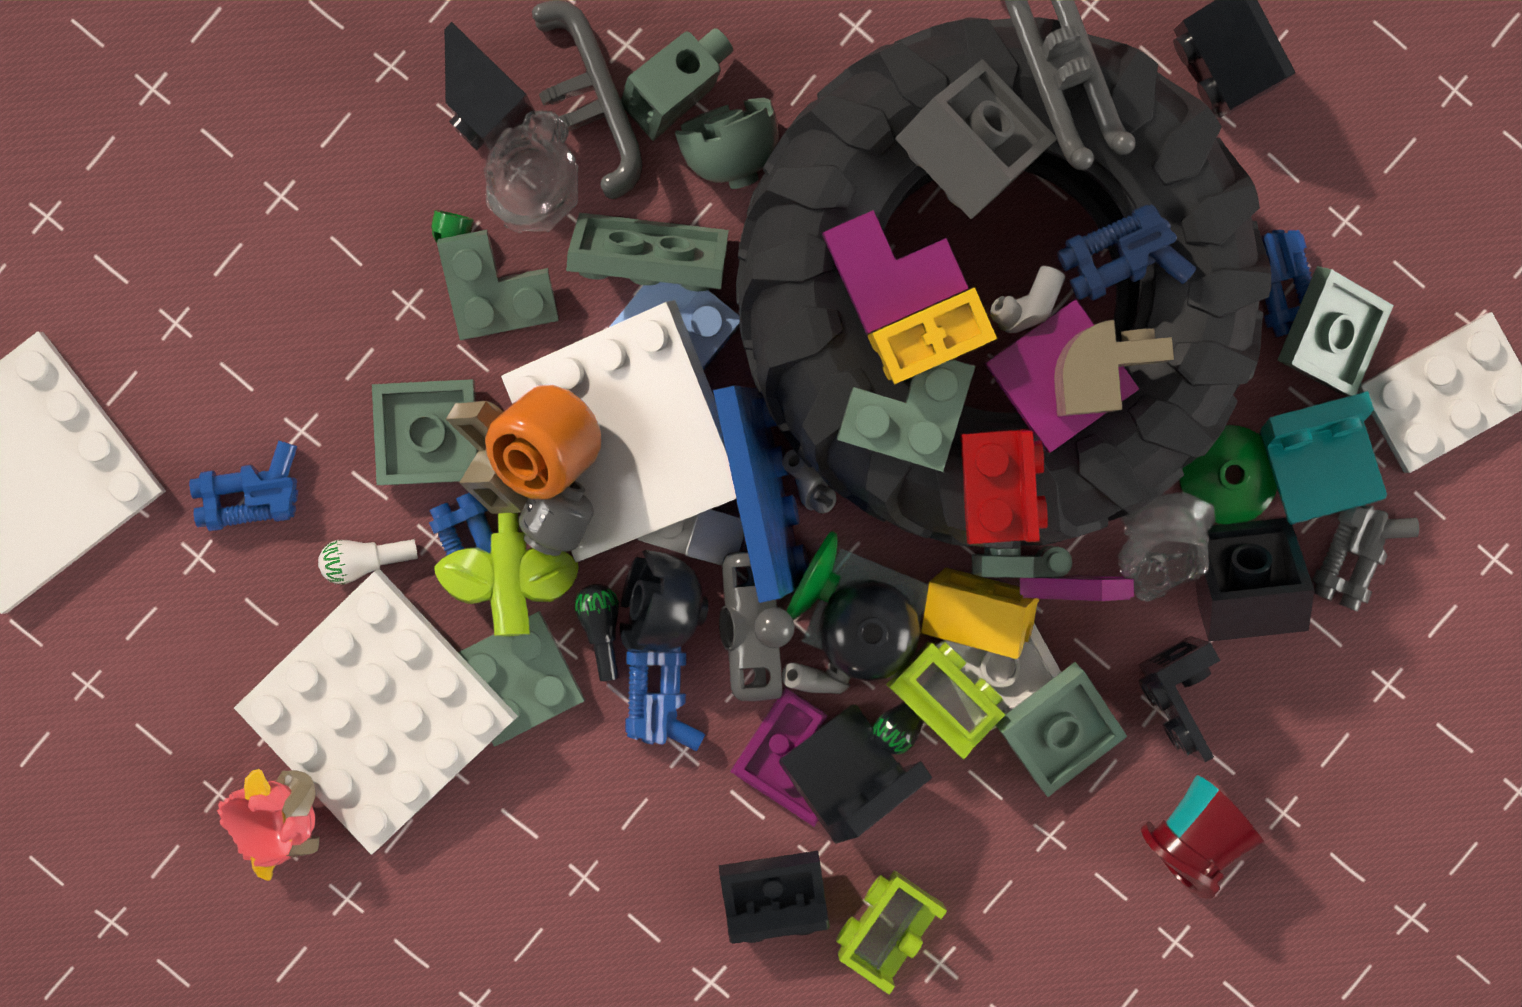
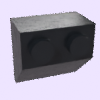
M1214 0L1184 19L1173 30L1177 38L1173 39V43L1179 58L1186 66L1192 65L1200 80L1197 83V90L1201 100L1210 110L1215 109L1219 118L1273 91L1296 73L1258 0Z
M451 22L444 29L445 103L454 114L449 122L476 151L484 144L494 154L535 110L527 94Z
M1287 518L1191 528L1190 536L1197 602L1208 642L1309 631L1315 590L1293 525L1287 521Z

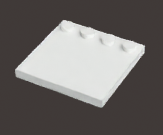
M675 300L662 303L501 376L512 404L523 394L538 385H556L570 390L581 398L594 413L600 427L601 449L597 458L575 480L585 488L584 495L591 501L594 509L593 517L580 544L571 551L575 562L736 499L715 398Z
M39 331L0 360V613L6 614L166 492L48 337Z

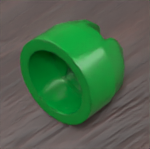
M434 210L431 224L432 236L437 243L438 239L471 233L474 219L451 212Z

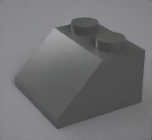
M982 59L936 95L895 139L907 151L910 159L916 165L922 167L945 191L947 198L972 219L1057 140V137Z

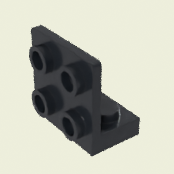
M1189 636L1138 664L1145 676L1139 679L1138 682L1153 707L1158 705L1160 710L1165 712L1169 721L1163 723L1162 726L1177 751L1182 749L1186 756L1193 755L1206 763L1213 759L1214 756L1179 694L1176 685L1182 683L1184 688L1201 682L1212 674L1209 667L1221 660L1211 642Z
M851 705L844 709L779 760L780 766L835 844L859 837L932 779V776L921 761L902 767L892 754L881 750L874 740L873 727L857 705Z

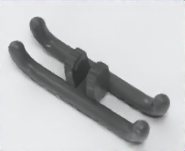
M560 0L539 3L532 9V18L535 21L536 27L543 32L558 28L570 32L587 71L584 74L547 88L539 96L543 105H554L567 98L595 91L598 100L572 113L558 117L557 120L552 122L551 126L554 133L558 135L604 117L606 118L619 150L621 161L615 171L602 178L600 185L607 198L617 199L631 191L641 177L643 162L639 144L591 25L582 10L570 2Z
M1004 0L1059 145L1071 167L1076 170H1086L1094 161L1092 151L1086 148L1081 141L1062 92L1065 89L1082 83L1108 146L1119 155L1132 152L1136 144L1135 138L1131 133L1125 131L1075 1L1051 0L1061 28L1048 34L1043 42L1028 0Z

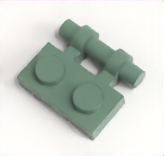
M1021 546L1018 549L984 547V554H972L971 574L980 577L1057 578L1066 575L1070 571L1072 557L1066 549L1056 546H1044L1035 555H1021Z

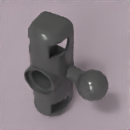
M748 551L733 552L728 554L722 563L725 606L721 608L719 615L720 637L723 646L728 650L731 691L734 697L740 701L779 699L782 695L779 647L786 645L794 634L793 618L787 611L777 607L776 600L759 603ZM736 567H744L748 573L746 582L741 585H737ZM753 668L755 672L753 682L744 685L743 669ZM765 668L770 672L771 676L768 684H766Z

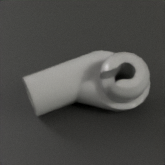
M1040 267L1029 295L1017 300L1012 296H1001L994 301L990 310L992 320L998 323L1000 330L1009 333H1018L1046 321L1057 300L1065 280V275L1052 267Z
M794 449L788 451L784 455L782 465L788 473L795 477L802 504L808 510L812 511L815 509L816 512L821 514L829 512L836 503L835 491L828 487V484L814 467L809 468Z
M829 662L826 671L798 663H789L782 672V680L787 687L804 692L841 694L851 686L848 683L851 678L835 668L831 662Z

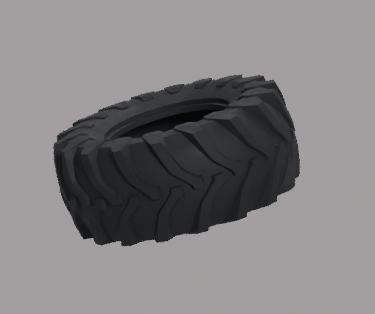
M968 17L936 25L895 41L894 44L881 46L849 66L818 92V99L811 102L799 113L768 158L763 168L765 174L751 197L738 252L740 261L736 281L737 305H739L741 337L744 349H746L751 374L758 392L763 393L770 416L803 462L809 468L814 467L822 479L834 491L882 522L887 520L908 533L927 539L932 538L951 545L979 546L994 549H1018L1020 546L1047 545L1108 527L1109 521L1130 515L1160 497L1184 476L1182 469L1196 458L1204 456L1223 432L1238 402L1233 396L1234 392L1240 384H1246L1253 378L1261 347L1263 312L1258 310L1259 301L1269 297L1271 291L1270 263L1257 221H1252L1251 218L1260 209L1255 184L1225 146L1221 138H1217L1222 126L1210 108L1199 98L1158 73V63L1137 48L1087 34L1125 131L1131 133L1135 138L1136 144L1132 152L1119 155L1108 146L1082 83L1065 89L1062 92L1083 145L1090 149L1094 155L1093 164L1086 170L1074 169L1066 160L1059 142L1056 140L1024 171L1044 178L1067 192L1088 212L1099 229L1107 227L1108 224L1112 225L1113 222L1116 223L1118 220L1127 218V216H1132V211L1139 207L1152 204L1159 211L1160 216L1169 222L1171 231L1177 236L1176 241L1170 244V246L1197 269L1182 285L1154 262L1152 265L1147 266L1144 278L1136 282H1132L1130 278L1116 283V306L1113 318L1116 342H1122L1121 332L1155 329V339L1172 337L1174 360L1156 364L1124 366L1139 390L1122 401V410L1105 413L1050 453H1047L1043 448L1044 472L1036 474L1037 496L1044 495L1046 498L1048 525L1047 528L1039 529V542H1026L1022 540L981 544L967 543L960 434L1030 430L1018 412H991L963 405L943 472L837 440L852 387L905 403L913 377L894 384L892 379L888 380L883 371L884 365L878 352L872 348L822 235L823 232L874 210L879 224L884 231L894 211L911 194L933 181V178L922 167L916 165L910 159L907 151L895 138L936 95L982 59L1055 135L1011 18L988 20L985 18ZM1034 17L1043 42L1048 34L1061 28L1059 20ZM1114 245L1113 247H1108L1112 261L1120 258ZM1033 434V441H1038Z

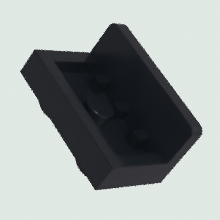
M818 851L719 865L730 943H757L769 938L789 935L803 936L829 929L830 925Z

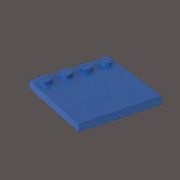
M731 386L713 390L758 601L761 603L780 599L797 589L809 567V560L804 544L796 546L792 526L799 525V515L794 496L785 495L782 476L789 475L782 465L785 451L783 446L775 447L771 427L777 425L770 416L763 393H759L757 388Z

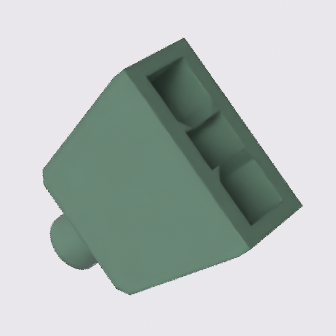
M713 28L699 41L690 32L686 31L628 76L621 99L625 111L652 141L656 140L712 90L721 71L719 64L733 53L730 41L716 28Z

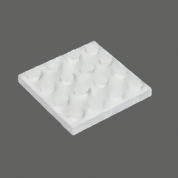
M380 569L374 571L234 707L292 771L305 772L311 776L316 789L315 795L371 855L518 717Z

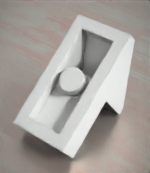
M709 509L639 537L638 540L673 550L692 558L722 565L724 558L728 554L739 552L744 531L741 518Z

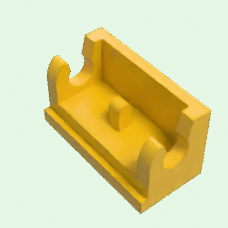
M975 288L867 335L872 348L878 352L884 365L883 371L888 380L892 379L894 384L997 339Z
M945 567L929 582L921 633L1018 659L1021 656L1024 642L1029 643L1039 598H1023V595H1020V587Z

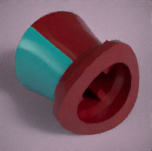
M1199 775L1195 776L1183 799L1167 821L1163 820L1157 828L1150 821L1141 827V833L1146 843L1161 858L1175 878L1188 891L1206 899L1213 898L1219 892L1220 886L1217 883L1224 877L1221 872L1222 869L1244 853L1264 842L1260 834L1242 812L1217 787Z

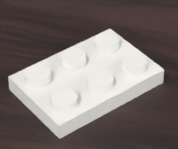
M1490 312L1361 383L1358 391L1359 393L1369 392L1374 408L1371 415L1403 472L1411 473L1521 411L1522 365L1493 313Z

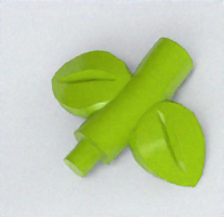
M518 513L498 514L499 533L491 534L490 553L478 547L455 551L441 559L434 566L435 575L443 588L458 601L473 604L490 600L494 636L530 635L526 598L536 602H552L560 598L573 585L579 569L578 562H575L573 557L563 551L558 556L541 553L534 548L526 550L525 533L519 532Z

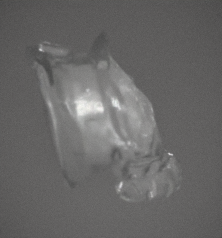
M531 111L526 114L523 124L503 130L486 160V167L484 168L486 206L504 221L506 228L518 233H522V231L549 232L578 203V165L575 163L574 155L564 143L569 135V130L562 119L553 111Z
M1185 492L1162 494L1132 514L1121 517V522L1125 526V535H1128V541L1122 546L1118 554V565L1121 568L1120 574L1125 576V579H1134V593L1139 600L1150 602L1164 597L1168 590L1182 583L1196 581L1200 579L1202 574L1207 573L1209 569V536L1207 535V530L1216 521L1212 504Z

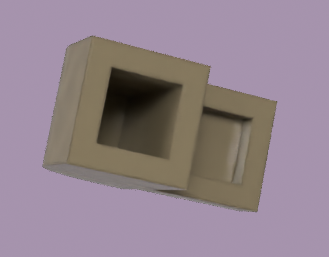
M1114 320L1098 323L1079 332L1066 344L1057 360L1054 375L1057 416L1122 410L1118 367L1156 364L1174 360L1172 337L1155 339V329H1138L1121 332L1122 342H1116Z
M488 401L455 403L446 420L478 450L459 483L492 514L521 513L528 498L517 494L502 482L492 469L486 454L485 436L492 421L502 414L503 411Z

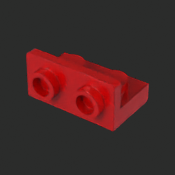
M1026 429L960 434L967 543L981 544L1022 540L1026 542H1039V529L1047 528L1048 525L1046 498L1044 495L1037 496L1036 474L1044 472V451L1041 440L1033 441V432Z

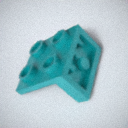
M1368 391L1270 417L1260 429L1287 521L1290 524L1375 503L1386 498L1387 492L1364 423L1374 411Z

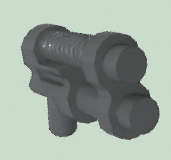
M1368 505L1341 511L1337 519L1340 521L1338 529H1336L1337 532L1334 534V538H1332L1331 546L1328 548L1329 551L1326 552L1327 555L1324 557L1323 565L1320 566L1321 570L1316 569L1312 579L1313 582L1317 583L1314 594L1332 601L1335 591L1343 594L1339 605L1358 612L1362 602L1366 604L1369 602L1372 591L1368 590L1377 565L1384 566L1388 557L1383 548L1385 539L1418 537L1419 522L1416 517L1388 519L1387 512L1374 510V506ZM1347 552L1359 557L1349 582L1337 577Z

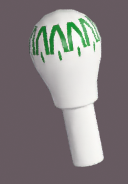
M415 539L378 546L375 542L362 543L350 540H335L323 548L318 558V567L321 574L329 582L345 585L369 572L379 570L380 565L418 559Z

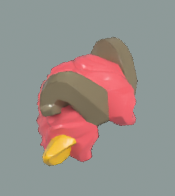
M253 770L245 778L243 789L231 792L229 798L224 799V802L220 801L218 804L219 809L217 812L221 818L219 821L221 826L232 836L234 843L238 847V853L243 854V859L251 861L252 869L258 878L270 881L276 865H280L290 858L313 854L319 849L320 837L318 835H311L315 828V813L312 804L315 799L316 789L311 776L305 772L284 770L276 781L267 782L262 770Z

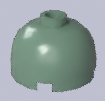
M755 98L744 100L746 108L744 111L742 109L730 110L728 105L721 106L700 114L680 125L682 131L676 130L675 135L687 165L698 176L711 182L722 183L728 181L731 189L745 187L758 181L757 172L764 168L768 158L778 144L780 135L777 117L770 99Z

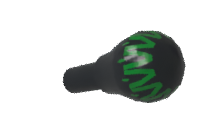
M591 584L582 588L577 594L574 601V610L586 632L589 643L594 647L599 680L611 681L619 678L613 641L616 639L619 601L616 594L608 586Z
M937 669L922 687L937 701L950 686L951 681L943 672ZM903 701L878 718L873 730L874 740L880 749L886 753L896 755L906 753L915 744L924 722Z

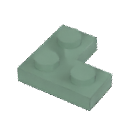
M488 229L438 239V251L460 340L559 321L548 268L499 278Z
M951 359L913 376L905 403L852 387L837 440L943 472L975 366Z

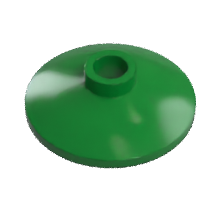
M1226 425L1209 451L1182 469L1184 476L1179 479L1183 496L1189 506L1201 517L1218 524L1248 522L1256 518L1271 504L1278 489L1262 437L1248 428L1236 425ZM1231 465L1237 466L1241 471V479L1234 485L1228 483L1225 478V471Z
M833 531L829 532L819 547L787 608V612L793 618V621L805 613L818 599L828 603L842 576L833 572L838 546L837 533Z

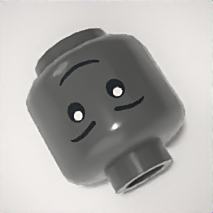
M574 481L563 492L551 499L528 498L519 516L521 530L525 533V542L535 550L552 556H558L562 551L566 552L576 549L594 514L591 501L584 495L585 488L579 482Z

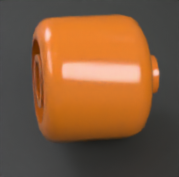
M538 385L523 394L492 421L485 436L486 454L495 473L504 484L517 494L530 499H551L563 492L594 463L601 449V430L594 413L573 392L556 385Z

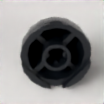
M644 550L642 553L645 558L636 557L633 560L625 580L620 607L627 608L630 606L629 624L620 622V635L622 644L627 650L643 653H664L681 647L694 634L697 625L702 626L708 614V598L702 596L700 581L695 571L685 562L666 553Z
M872 579L851 582L836 591L824 607L818 627L821 647L831 664L848 677L867 682L887 679L904 669L916 653L921 633L918 613L909 598L891 584Z

